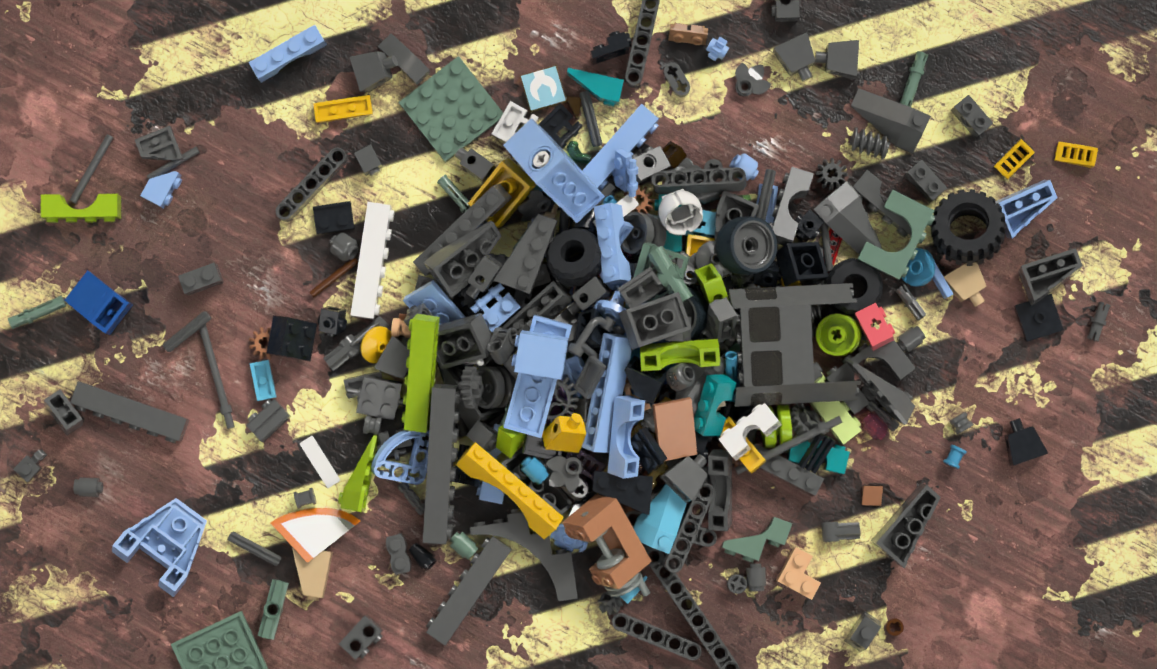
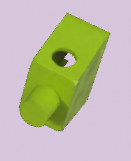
M712 263L694 270L708 304L714 300L726 297L729 301L722 277Z

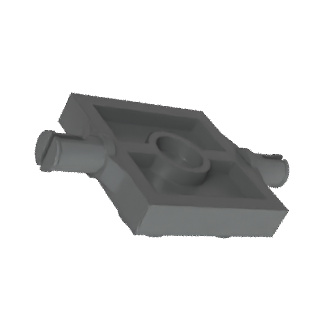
M364 375L359 389L347 387L346 395L357 397L356 413L394 420L399 405L406 406L403 404V398L400 395L402 382Z

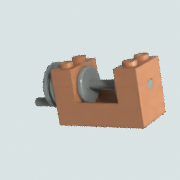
M594 495L562 522L565 527V533L570 538L584 542L596 540L603 555L589 570L593 581L597 585L604 586L611 597L622 596L637 586L643 596L649 595L650 591L640 572L652 562L618 500L616 498Z

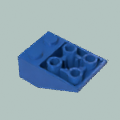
M88 270L64 300L89 322L108 335L113 332L133 306V304Z

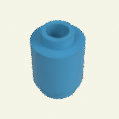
M527 456L521 462L522 467L520 470L533 483L536 482L539 485L548 477L547 468L535 456Z

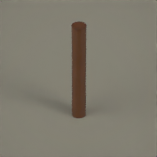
M356 258L349 260L309 291L313 298L357 265L358 260Z

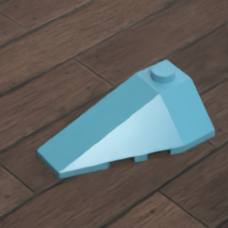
M667 484L662 487L654 500L652 499L650 515L641 513L637 517L633 529L641 543L669 554L677 536L687 503Z

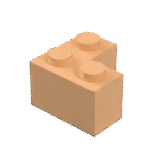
M793 547L776 581L811 600L821 582L804 574L813 556L797 547Z

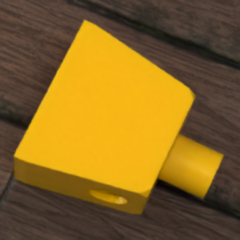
M573 413L571 417H556L543 431L542 438L545 449L579 453L586 436L584 421L578 413Z

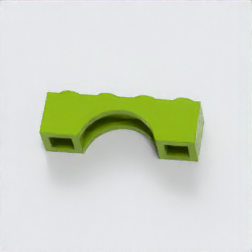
M60 194L41 195V218L45 219L47 223H58V220L64 219L68 223H76L77 219H85V222L90 223L96 222V219H104V222H115V219H121V196L119 194H98L94 203L89 207L73 209L67 204L64 196Z
M718 339L651 343L640 347L641 371L661 370L665 366L674 363H693L700 367L720 366Z

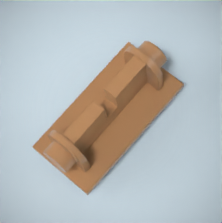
M676 22L670 24L668 41L706 45L708 28H705V26L691 25V30H687L688 24Z

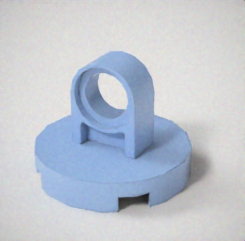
M618 290L614 292L611 301H596L594 308L604 319L606 316L616 322L614 327L616 325H623L619 312L627 309L622 306L624 300Z
M559 524L557 529L550 535V538L555 540L554 544L557 547L567 549L569 552H573V549H579V552L586 550L588 542L570 538L565 533L563 524Z

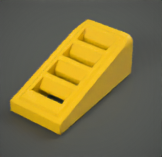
M1020 139L994 167L1008 180L1035 152ZM1019 146L1027 152L1025 156L1017 149ZM1014 151L1022 158L1020 161L1012 155ZM1008 157L1016 163L1014 167L1006 160ZM1003 162L1011 169L1010 172H1007L1001 166Z
M1058 142L1054 161L1093 168L1098 148ZM1064 147L1067 148L1065 158L1062 157ZM1071 149H1074L1073 159L1070 158ZM1079 151H1082L1081 160H1078ZM1087 152L1090 153L1089 161H1086Z

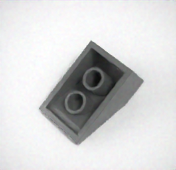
M679 292L619 312L631 350L692 329Z

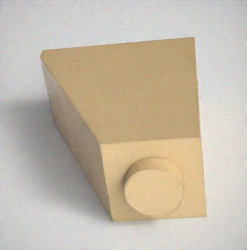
M292 548L303 595H308L307 599L319 601V598H324L333 552L323 550L307 563Z

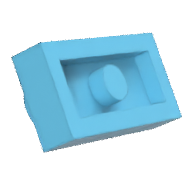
M264 360L250 363L257 401L277 398L270 361Z

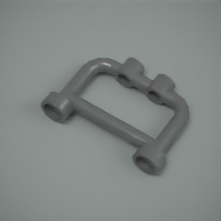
M607 316L605 319L595 317L587 324L576 343H570L567 350L579 358L584 352L588 356L594 355L599 359V354L585 343L593 329L600 325L602 329L610 334L621 335L625 334V330L618 325L614 327L616 322Z

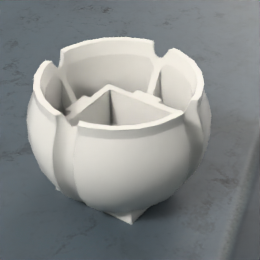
M680 189L662 196L658 210L659 218L663 227L670 233L686 235L687 230L693 232L697 229L703 219L701 203L694 194Z

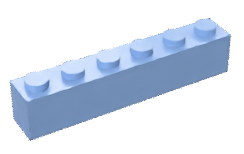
M643 104L635 110L583 169L585 175L601 191L609 183L607 179L611 175L615 176V150L623 149L630 155H634L632 151L635 147L640 148L646 141L644 137L649 132L652 134L659 126L657 124L659 118Z
M603 333L599 360L606 366V369L591 396L585 427L586 436L582 444V448L592 452H610L614 400L616 396H623L627 376L624 370L629 364L631 347L627 336Z

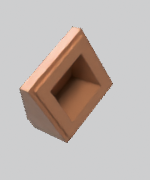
M862 486V505L881 506L883 486Z

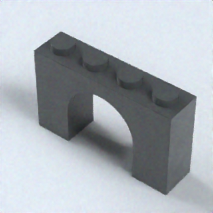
M895 340L874 351L870 345L865 343L857 349L859 353L854 357L850 354L842 360L843 365L837 369L834 366L827 372L826 381L855 380V372L846 362L848 359L857 364L867 358L879 359L885 363L898 381L912 372L915 366ZM860 389L859 394H855V396H859V400L844 401L852 415H855L870 403Z

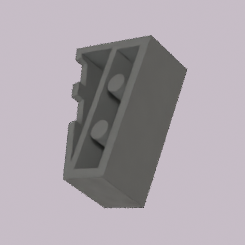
M1076 248L1020 267L1018 273L1031 307L1080 271L1083 265Z

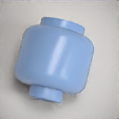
M745 153L737 154L729 165L731 168L743 169L747 181L749 179L753 180L759 172L757 170L758 162Z

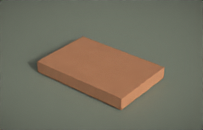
M687 397L653 404L656 442L668 458L665 461L697 455L692 399Z

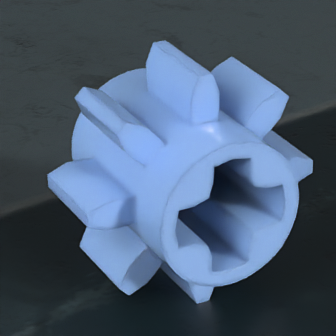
M719 37L718 40L713 38L706 48L710 52L708 57L714 61L717 58L722 60L729 50V47L726 46L727 40Z

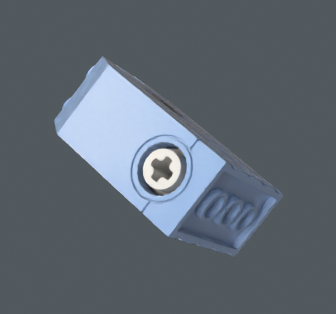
M531 118L503 145L531 179L576 223L605 197L568 154L534 119Z

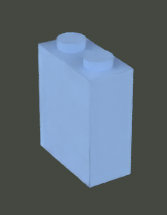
M522 330L520 335H516L515 347H518L517 355L513 354L512 366H515L514 372L561 380L569 338Z

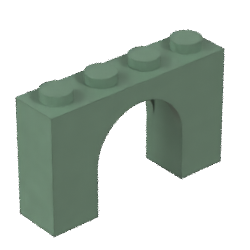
M892 190L883 208L902 217L908 223L911 231L909 243L901 251L887 252L865 242L857 259L900 280L901 277L905 278L909 267H907L909 260L913 261L918 252L915 249L918 242L922 244L927 234L924 232L926 226H931L935 217L932 215L933 209Z

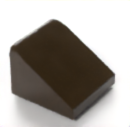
M567 96L566 101L575 119H578L580 117L581 99L579 97Z
M671 141L662 149L673 168H676L687 157L682 147Z

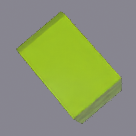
M503 424L498 427L496 448L511 459L524 441L526 434L503 428Z

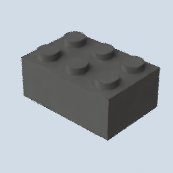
M482 313L439 325L436 360L441 370L486 358L490 355L487 345L492 334Z

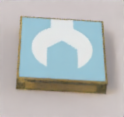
M556 65L520 75L530 113L567 102Z

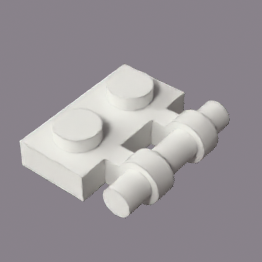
M510 101L492 135L506 143L516 133L520 123L525 125L531 118L537 122L539 117L532 114L529 120L524 118L527 110Z

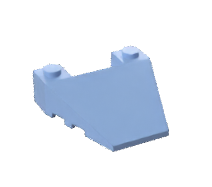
M175 498L156 510L149 517H145L138 524L125 530L112 545V552L126 563L129 562L138 549L148 554L168 569L160 578L158 586L174 597L186 583L207 520Z

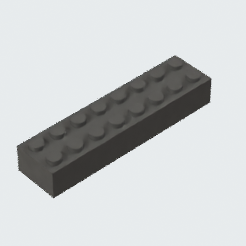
M434 384L432 387L423 543L446 544L448 539H451L453 533V524H450V520L454 516V505H451V501L455 497V486H452V481L456 479V467H453V462H456L458 448H454V443H457L459 429H456L455 426L460 419V409H457V404L461 401L458 385Z

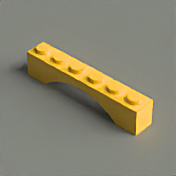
M476 442L464 452L456 463V466L469 477L487 482L508 495L523 512L529 527L543 539H546L554 532L564 518Z

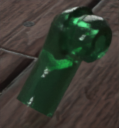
M570 141L567 145V152L571 159L576 162L589 164L591 155L581 153L578 142Z

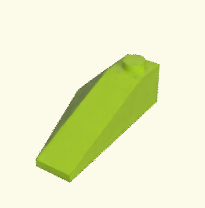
M373 435L348 480L343 493L340 492L338 504H341L340 508L365 512L372 476L371 465L376 455L378 436Z

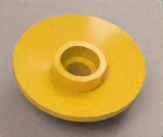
M376 326L365 334L361 341L360 349L366 361L370 363L378 362L392 337L391 331L388 328Z

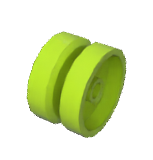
M831 314L823 318L816 330V341L819 347L825 353L833 356L848 355L854 352L862 340V329L859 323L852 316L845 314ZM839 331H840V335L842 336L841 338H838V337H837V333H838Z
M788 404L778 405L776 408V418L782 425L767 437L761 431L764 448H775L777 435L780 445L792 439V424ZM768 406V408L774 414L773 408L771 406Z

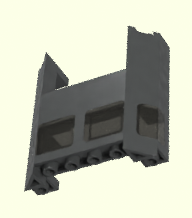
M853 283L729 289L730 304L733 309H738V312H736V324H739V332H736V343L740 344V352H737V363H741V371H738V382L742 383V386L735 387V407L763 405L764 403L766 405L859 400V396H855V394H859L857 385H861V381L848 380L815 383L811 305L856 303L857 300L852 299L854 297V290L850 289V287H853Z

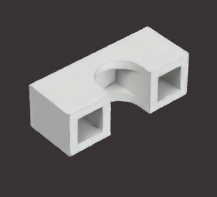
M765 403L763 405L759 404L753 408L749 416L740 418L735 427L725 430L721 434L722 437L719 438V441L737 461L751 450L746 442V435L750 430L759 429L767 437L782 424Z

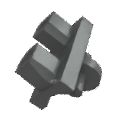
M404 428L397 429L396 434L403 431ZM388 431L378 434L377 450L390 438ZM412 439L400 443L387 457L395 456L396 461H399L400 455L406 454V448H398L411 446Z

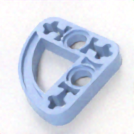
M403 430L390 437L377 451L371 465L372 473L383 479L414 485L421 484L425 480L427 473L429 439L423 441L422 437L426 435L429 437V431L423 433ZM415 438L409 464L386 460L389 453L396 446L406 440ZM421 445V446H425V447H427V448H426V450H425V449H423V448H421V447H419V446ZM424 452L425 458L418 462L416 459L417 454ZM383 466L389 469V472L384 470L378 471L377 468ZM402 467V475L395 477V469ZM408 472L413 474L419 473V477L414 478L408 475Z

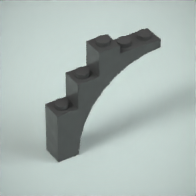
M513 509L511 514H507L508 522H505L504 519L493 520V524L485 525L484 521L474 523V527H470L471 535L486 534L499 536L514 541L528 549L548 571L554 583L558 601L578 599L571 552H567V549L555 550L556 554L552 555L550 535L543 539L534 531L533 534H530L528 522L520 509Z

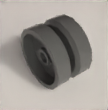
M630 212L624 216V221L634 226L621 244V248L625 252L636 255L640 254L643 243L647 242L658 247L664 246L667 229L663 227L659 216L642 212Z
M504 365L478 368L484 386V393H482L481 399H479V406L484 409H493L496 407L505 408L506 405H509L516 379Z

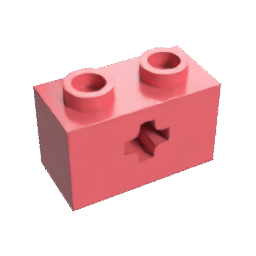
M874 303L855 313V317L873 351L894 341L893 334H895L891 323H886L884 318L887 316L882 307L878 308L877 304ZM876 322L879 325V329L873 327V323Z

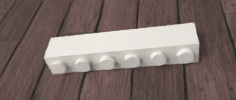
M367 203L351 308L352 317L375 320V317L379 316L380 305L377 304L378 297H382L383 286L380 283L381 278H385L386 267H383L384 259H388L389 248H386L387 240L390 241L392 229H389V224L393 222L395 212L392 210L391 205Z

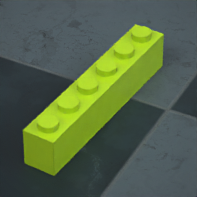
M416 314L409 322L411 338L408 339L407 344L410 356L406 360V368L409 369L408 375L405 377L407 393L404 394L403 404L406 405V410L402 415L404 430L427 433L430 429L432 387L435 383L440 319L437 316Z

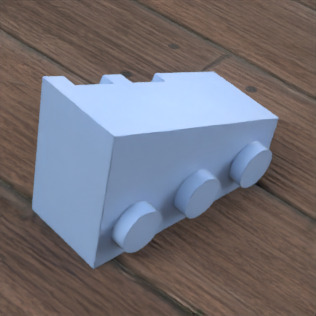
M1050 180L1040 181L995 201V204H1000L1002 212L1005 214V235L1007 238L1013 239L1022 228L1027 226L1033 218L1057 199Z

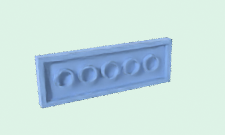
M534 315L530 331L569 338L572 325ZM518 373L503 428L542 438L558 379Z

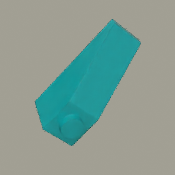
M572 68L567 69V75L589 91L595 98L603 102V105L610 107L619 105L624 80Z

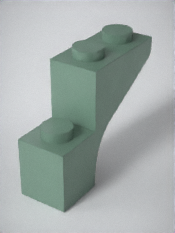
M772 517L768 528L761 534L725 540L721 547L725 549L724 553L733 556L736 553L743 555L742 559L752 563L754 559L759 561L766 539L769 540L768 544L779 547L780 544L785 545L792 523Z

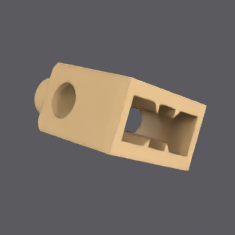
M974 262L973 266H967V263L944 276L947 284L959 301L962 302L970 298L975 307L985 301L979 291L986 287V283L977 262Z

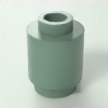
M463 531L460 534L456 532L449 540L452 542L450 547L462 558L465 557L469 560L478 550L475 546L476 543Z

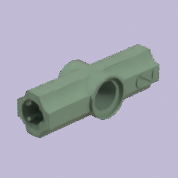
M660 246L651 251L648 257L656 268L658 279L662 285L668 288L671 294L679 292L682 302L691 298L693 295L682 279L683 274L680 268L672 262L665 248Z
M272 579L258 636L266 639H275L289 583ZM271 604H275L278 607L276 615L269 612Z

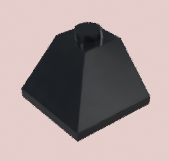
M634 356L624 371L635 396L645 400V403L653 404L666 381L667 370L662 368L661 370L641 371V359Z

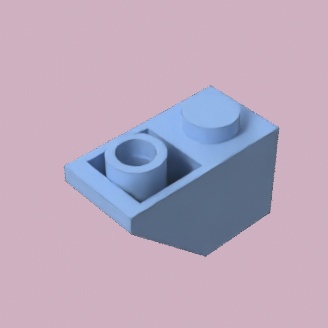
M173 171L148 180L140 196L164 209L165 206L171 203L172 193L174 189H178L180 186L182 175Z

